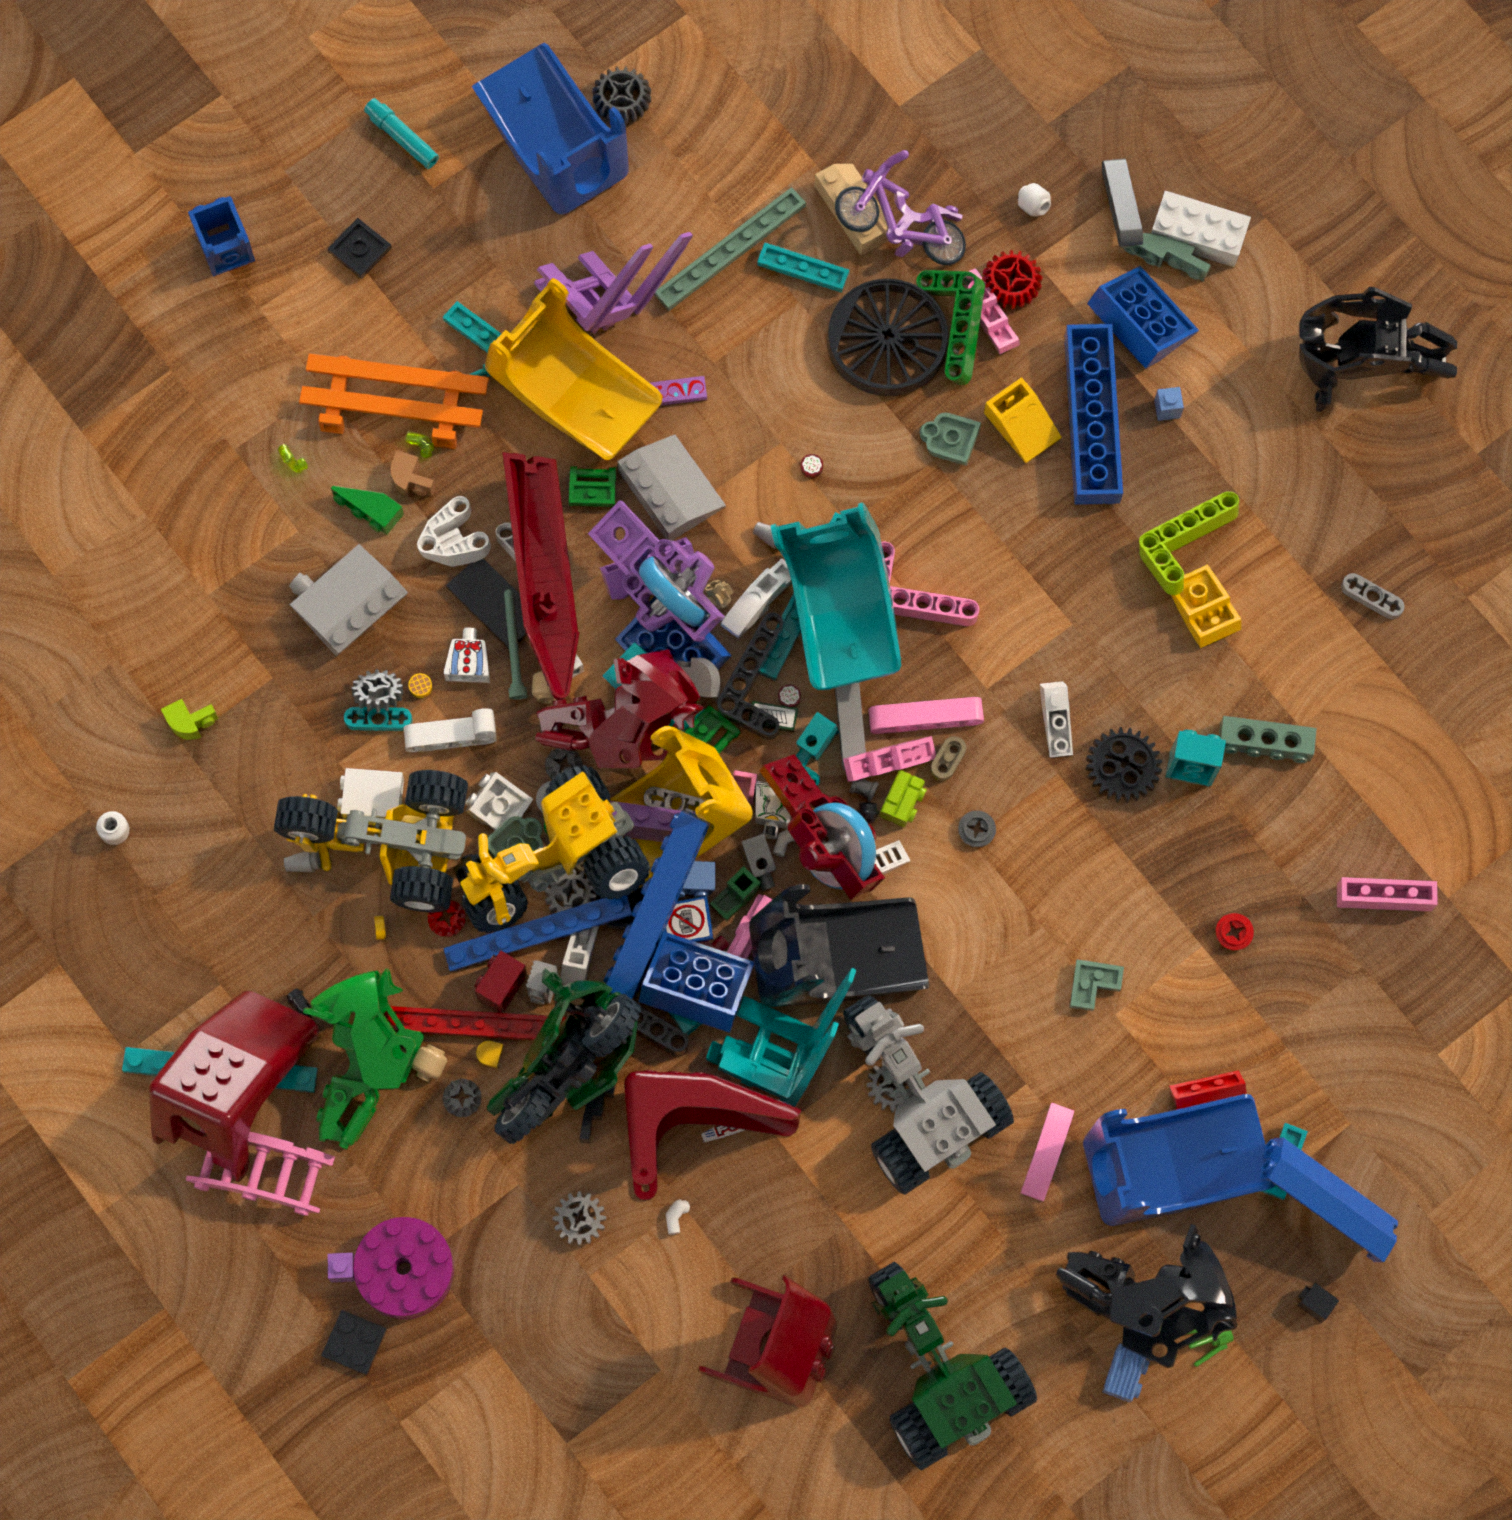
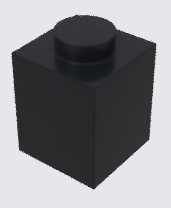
M1314 1283L1310 1287L1306 1285L1298 1296L1301 1301L1297 1306L1322 1323L1328 1318L1339 1300L1317 1283Z

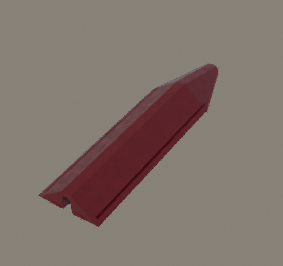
M502 452L524 629L554 699L562 700L570 693L580 632H578L557 462L556 459L533 456L526 461V456L523 454Z

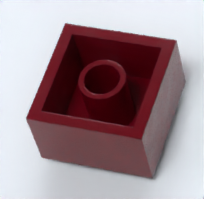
M500 950L497 956L494 954L487 964L488 971L484 976H479L474 987L476 988L475 993L478 1002L497 1013H504L528 975L526 966Z

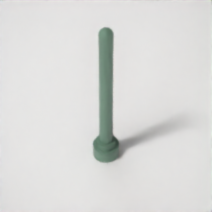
M507 589L504 592L512 675V684H510L508 693L509 699L519 700L525 699L528 696L527 687H524V683L521 681L514 595L512 590Z

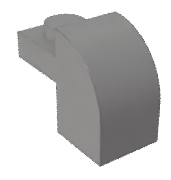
M691 658V662L677 661V664L694 683L699 696L719 697L720 675L712 662L704 658Z

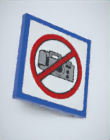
M707 896L678 901L664 932L697 943L714 940Z

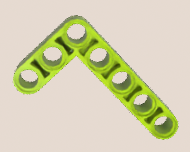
M1224 492L1141 535L1139 539V555L1167 594L1177 595L1184 589V571L1171 552L1236 519L1239 514L1238 495L1234 492Z

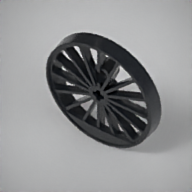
M876 279L856 286L838 302L831 315L827 329V349L838 373L854 387L879 396L903 395L921 388L938 373L944 363L948 350V328L940 306L922 288L898 279ZM885 291L886 325L871 293ZM889 291L904 294L891 325L889 324ZM866 295L879 324L856 304L860 297ZM907 296L918 300L920 303L896 324ZM924 306L933 315L902 327ZM854 309L871 326L850 319L852 310ZM935 321L940 329V333H906ZM846 324L869 333H843ZM840 340H868L845 350L837 351ZM918 340H941L940 351L937 352L921 346ZM910 343L914 346V349L907 350L903 345ZM873 346L851 368H848L841 360V357ZM880 348L867 380L853 373ZM883 351L886 352V385L871 382ZM890 351L894 354L906 380L905 383L890 384ZM918 352L936 358L930 368L924 366L916 358ZM901 357L910 360L923 374L911 380Z

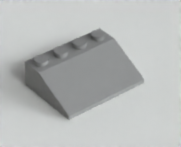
M676 435L639 448L618 461V472L667 540L673 541L726 507Z
M358 544L295 599L290 606L337 657L401 601L408 592L388 570Z

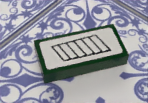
M752 701V705L778 719L780 731L794 733L798 708ZM750 712L749 721H752L755 715ZM766 723L763 728L775 730L776 726L773 723Z

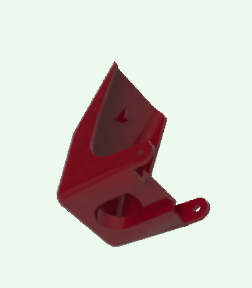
M252 991L240 993L195 1028L149 1085V1105L153 1142L159 1145L164 1140L175 1144L179 1138L211 1152L212 1163L231 1171L232 1179L240 1182L249 1167L248 1136L254 1118L279 1082L317 1040L319 1034L318 1025L311 1018ZM181 1116L195 1122L205 1133L190 1126Z
M644 1070L629 1073L624 1081L633 1187L636 1197L640 1200H650L657 1194L658 1145L662 1137L676 1126L684 1124L716 1125L784 1137L792 1136L799 1128L801 1109L712 1074ZM648 1185L650 1187L649 1191L643 1192L642 1186Z
M785 1275L782 1277L786 1285L785 1294L732 1277L731 1284L754 1292L749 1307H746L728 1357L729 1361L725 1372L721 1373L704 1366H699L698 1372L794 1407L802 1408L807 1406L812 1400L817 1383H822L826 1368L823 1367L826 1358L830 1359L834 1351L835 1345L832 1344L837 1330V1321L826 1302ZM771 1330L764 1352L761 1357V1341L763 1337L766 1335V1333H768Z

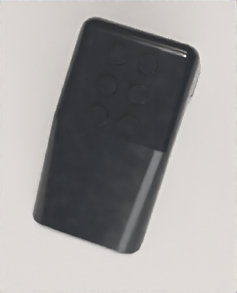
M802 884L788 887L750 920L749 932L758 993L761 1002L765 1006L778 1007L829 1003L851 968L856 969V973L842 1002L862 999L867 995L877 997L929 989L930 987L917 904L915 899L911 897L837 904L802 905L796 902L811 891L809 885Z

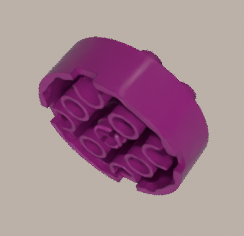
M397 1217L381 1222L364 1236L354 1257V1278L361 1295L377 1312L392 1318L414 1319L428 1314L445 1299L453 1281L454 1260L446 1240L432 1225L416 1218ZM402 1263L411 1265V1270L405 1275L398 1273V1268Z

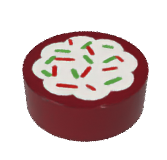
M816 454L804 456L800 465L802 474L808 478L818 477L823 471V460Z
M792 684L782 686L778 692L779 704L781 706L797 707L801 701L799 688Z

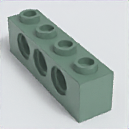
M1223 716L1220 722L1219 736L1221 737L1220 739L1226 740L1224 752L1228 754L1243 752L1251 757L1266 755L1274 760L1288 758L1293 759L1297 763H1306L1311 761L1314 756L1317 728ZM1238 734L1247 735L1249 741H1241L1238 738ZM1262 737H1268V738H1270L1271 741H1272V744H1271V745H1266V744H1264V743L1262 742L1261 738H1262ZM1285 740L1293 741L1295 747L1290 748L1286 746Z

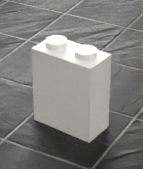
M346 768L345 776L341 775L340 790H343V798L338 799L337 807L338 812H341L343 820H346L350 810L363 811L365 816H371L372 809L377 810L376 818L385 819L387 810L402 804L403 773Z

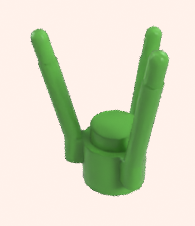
M1195 1329V1330L1189 1332L1188 1334H1193V1333H1198V1332H1197L1196 1329ZM1222 1332L1218 1336L1217 1341H1213L1212 1335H1209L1188 1346L1190 1349L1209 1342L1213 1346L1217 1345V1347L1196 1361L1194 1365L1198 1367L1219 1351L1227 1349V1344L1234 1340L1232 1332Z

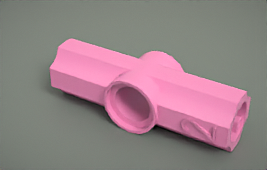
M758 894L747 916L745 915L736 930V936L727 953L748 959L752 951L749 932L750 920L772 901L771 898Z

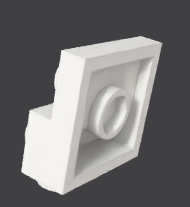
M493 772L482 777L478 784L481 787L478 793H472L465 802L468 806L465 812L483 825L496 830L506 819L513 816L522 817L533 799L500 774Z

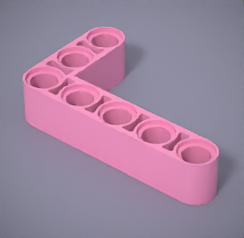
M883 541L881 542L883 552L889 554V557L885 558L890 583L895 549L891 543ZM890 586L895 615L961 626H971L977 621L979 606L974 600ZM901 598L905 601V604L897 605L894 600ZM924 602L928 607L921 609L917 606V603ZM948 606L951 611L947 613L942 612L940 607ZM969 609L974 615L966 616L962 611Z

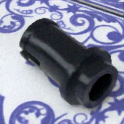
M294 989L286 996L288 999L287 1003L292 1004L297 1012L310 1017L311 1015L303 1013L304 1008H311L310 1003L303 995V990Z

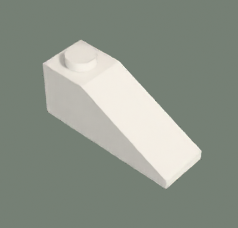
M599 926L571 935L562 964V984L586 980Z

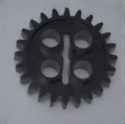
M1120 727L1118 734H1115L1113 729H1110L1109 737L1102 733L1100 736L1101 741L1095 739L1093 743L1095 747L1089 748L1088 752L1092 755H1087L1086 761L1090 762V764L1086 765L1085 769L1092 772L1087 778L1095 779L1092 787L1100 786L1099 794L1105 791L1108 792V800L1112 795H1115L1116 802H1119L1120 798L1124 797L1125 802L1128 803L1130 796L1135 801H1138L1139 793L1146 797V789L1153 791V783H1158L1159 781L1156 775H1160L1162 769L1157 766L1162 764V760L1155 758L1159 756L1160 751H1153L1155 742L1148 744V735L1143 739L1140 738L1141 731L1133 735L1131 728L1128 729L1127 733H1124L1122 727ZM1119 746L1123 749L1124 753L1117 754L1112 750V747ZM1141 756L1144 758L1145 763L1138 764L1133 757ZM1123 762L1127 763L1125 768L1120 767ZM1110 766L1113 768L1114 773L1106 774L1103 771V767ZM1131 776L1135 779L1136 783L1128 784L1125 782L1124 777Z

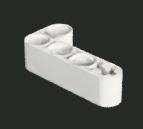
M492 709L475 710L472 712V717L409 724L403 728L407 752L485 745L497 741L495 718Z

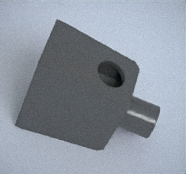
M764 834L741 841L738 847L746 868L758 879L761 890L765 891L775 887L771 874L776 871V867ZM756 862H762L765 869H758Z

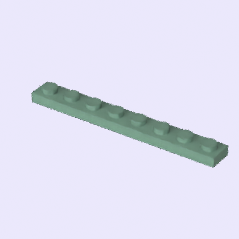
M791 187L657 289L654 296L670 311L806 207V202Z

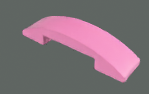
M1051 1103L1020 1194L1042 1202L1044 1201L1074 1114L1073 1110Z

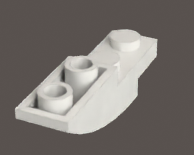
M781 558L771 569L766 568L721 622L723 628L739 639L768 611L769 605L792 583L786 561Z

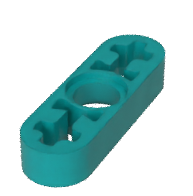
M351 707L344 714L345 724L351 730L404 731V726L413 723L412 715L406 708L389 707L388 711L381 708L380 712L373 708L368 712L367 707ZM365 713H368L367 720L369 724H365L364 719H358L354 724L349 718H353V714H358L359 718H366ZM377 713L385 716L384 722L379 725L372 722V717ZM388 714H391L392 719H399L400 715L403 714L408 720H404L403 724H399L398 720H391L392 724L389 725Z

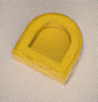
M493 1041L482 1042L476 1050L478 1061L482 1065L498 1068L503 1044Z

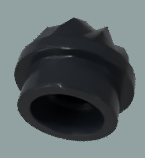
M860 802L858 809H856L868 824L875 822L879 814L877 803Z

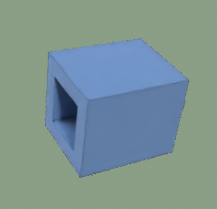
M1180 387L1158 389L1154 399L1158 421L1180 418L1184 409Z

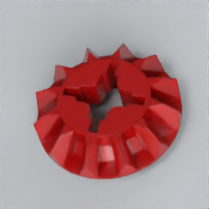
M450 900L449 909L445 910L448 915H453L450 917L451 926L445 920L439 921L443 917V911L429 912L427 915L430 929L442 937L456 935L462 930L466 921V915L461 905Z
M1230 913L1223 916L1215 929L1217 940L1222 944L1223 948H1228L1232 951L1243 950L1251 943L1254 936V929L1250 920L1238 913ZM1230 926L1235 930L1243 928L1238 934V940L1234 935L1226 936L1231 931Z

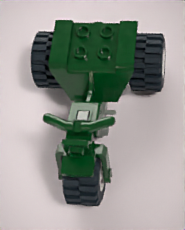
M892 1262L868 1277L870 1289L876 1299L871 1302V1305L874 1307L877 1315L882 1316L891 1323L886 1330L887 1335L892 1337L898 1330L903 1329L908 1337V1341L904 1342L911 1356L916 1354L919 1359L911 1364V1369L922 1365L926 1371V1374L919 1377L916 1381L912 1397L913 1402L890 1415V1424L896 1437L912 1463L922 1471L947 1456V1446L962 1437L966 1439L969 1445L974 1446L991 1434V1427L988 1424L990 1420L1002 1413L1012 1417L1037 1402L1036 1390L1027 1372L1014 1353L1006 1347L991 1356L983 1354H958L948 1360L944 1351L952 1347L953 1342L950 1341L941 1346L944 1343V1338L931 1313L927 1310V1308L945 1306L948 1303V1299L945 1296L927 1298L929 1294L924 1285L916 1277L910 1279L906 1271L896 1262ZM927 1353H928V1355L930 1356L931 1360L933 1361V1363H934V1365H935V1366L932 1367V1368H930V1366H929V1365L932 1364V1362H931V1361H928V1362H927V1360H926V1358H925V1356H924V1355L927 1354Z

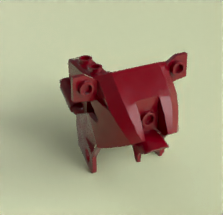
M670 649L637 655L628 661L623 658L613 659L616 680L622 686L615 690V706L610 710H605L601 698L587 700V696L573 698V703H567L566 699L552 701L553 706L545 707L536 712L537 718L540 719L542 732L536 734L535 740L543 746L568 751L590 748L598 768H639L642 765V761L664 760L667 756L668 750L664 749L661 755H655L651 750L653 744L651 736L655 731L668 726L672 719L675 722L672 727L681 731L684 730V720L690 728H694V718L704 707L698 705L701 701L699 693L686 672L674 662ZM564 723L579 725L580 730L562 728ZM621 754H622V756H623V758H624L625 761H630V762H629V763H625V762L622 760V758H621Z

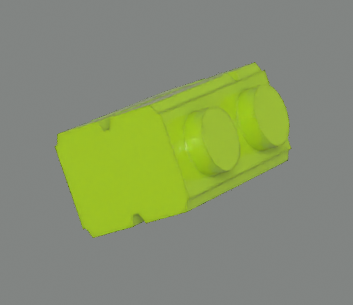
M899 770L879 816L901 827H906L907 822L912 823L918 811L914 807L917 801L922 802L927 789L923 788L925 781Z

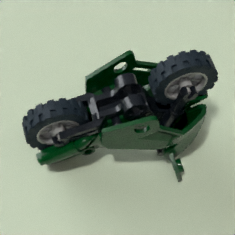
M545 968L542 971V983L555 994L553 1000L556 1002V1006L549 1013L527 1052L518 1077L511 1078L489 1100L487 1105L488 1112L493 1116L500 1112L502 1113L496 1120L497 1123L494 1126L495 1133L509 1144H515L517 1140H522L524 1135L527 1136L531 1129L534 1130L536 1126L539 1127L543 1121L552 1117L553 1112L565 1098L571 1107L577 1110L612 1088L618 1081L617 1073L630 1055L634 1053L638 1014L641 1012L640 1006L635 1001L620 992H614L609 995L612 988L599 981L578 980L562 985L563 981L560 976L555 972H549ZM577 998L584 1000L581 1005L570 1003ZM566 1011H567L568 1013L572 1014V1015H569V1016L561 1023L562 1018H563V1016H564V1014H565ZM606 1053L608 1054L598 1065L593 1063L596 1056L604 1057Z

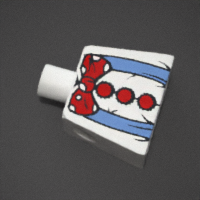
M464 628L462 639H452L444 669L445 681L490 683L486 644L484 640H476L477 629Z

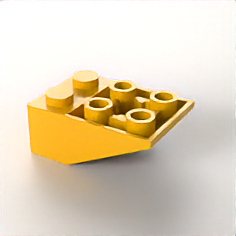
M1022 377L985 404L984 414L1026 464L1062 439L1037 395Z

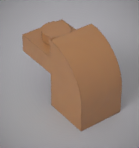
M396 450L391 464V476L396 490L407 498L410 490H413L415 494L420 496H433L435 491L434 480L417 475L420 467L419 458Z

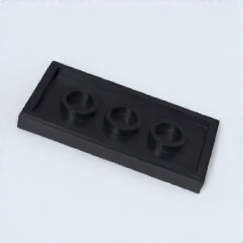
M484 558L470 563L446 585V588L508 649L504 592L507 589L512 590L518 643L527 635L524 629L520 594Z

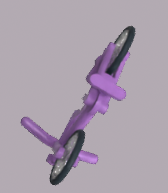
M902 150L889 157L880 165L876 172L866 169L862 176V182L868 183L865 189L857 186L848 187L837 196L835 212L841 224L851 231L865 232L873 228L879 218V205L873 196L876 193L888 226L886 233L888 241L893 244L902 242V245L895 251V255L898 257H903L913 248V244L922 245L928 257L941 265L955 264L964 256L966 242L963 233L955 224L942 219V217H946L959 222L963 215L958 214V208L954 206L943 208L936 204H931L925 213H916L905 202V199L909 197V192L886 179V175L891 167L908 158L909 153L906 150ZM884 188L894 193V202L903 215L897 224ZM912 222H930L923 233L907 230Z

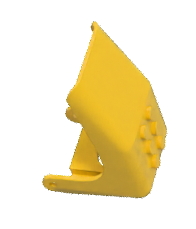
M552 278L532 301L528 312L512 332L509 333L505 330L490 344L485 368L489 375L542 419L604 460H610L655 413L662 403V395L657 388L611 354L577 325L566 309L569 295L568 290L561 282Z
M664 726L655 731L651 736L653 744L668 750L663 762L637 782L610 798V801L647 806L644 802V793L648 788L656 786L704 800L705 802L698 807L688 805V809L695 811L698 818L711 823L696 858L747 824L752 819L753 814L750 804L717 750L713 746L671 726ZM658 795L651 798L653 801L658 800L665 803V798ZM680 797L673 799L671 803L672 809H679L682 805V800ZM631 838L636 840L649 862L650 874L645 879L646 883L654 875L651 872V868L655 859H658L663 854V850H660L662 842Z

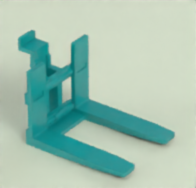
M850 969L814 1026H809L744 996L737 1016L760 1026L756 1038L752 1044L736 1040L728 1035L722 1044L712 1041L706 1060L717 1065L718 1070L740 1079L741 1083L749 1087L755 1086L779 1097L780 1101L795 1107L835 1037L838 1023L833 1022L827 1032L826 1030L853 982L856 969ZM771 1032L797 1043L795 1053L769 1042Z

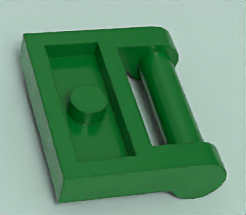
M570 466L569 506H615L616 467H609V469H580L577 466ZM577 478H609V482L577 481Z
M710 705L694 721V728L689 727L685 731V733L708 744L723 727L727 732L714 746L719 754L733 738L736 739L741 734L736 726Z

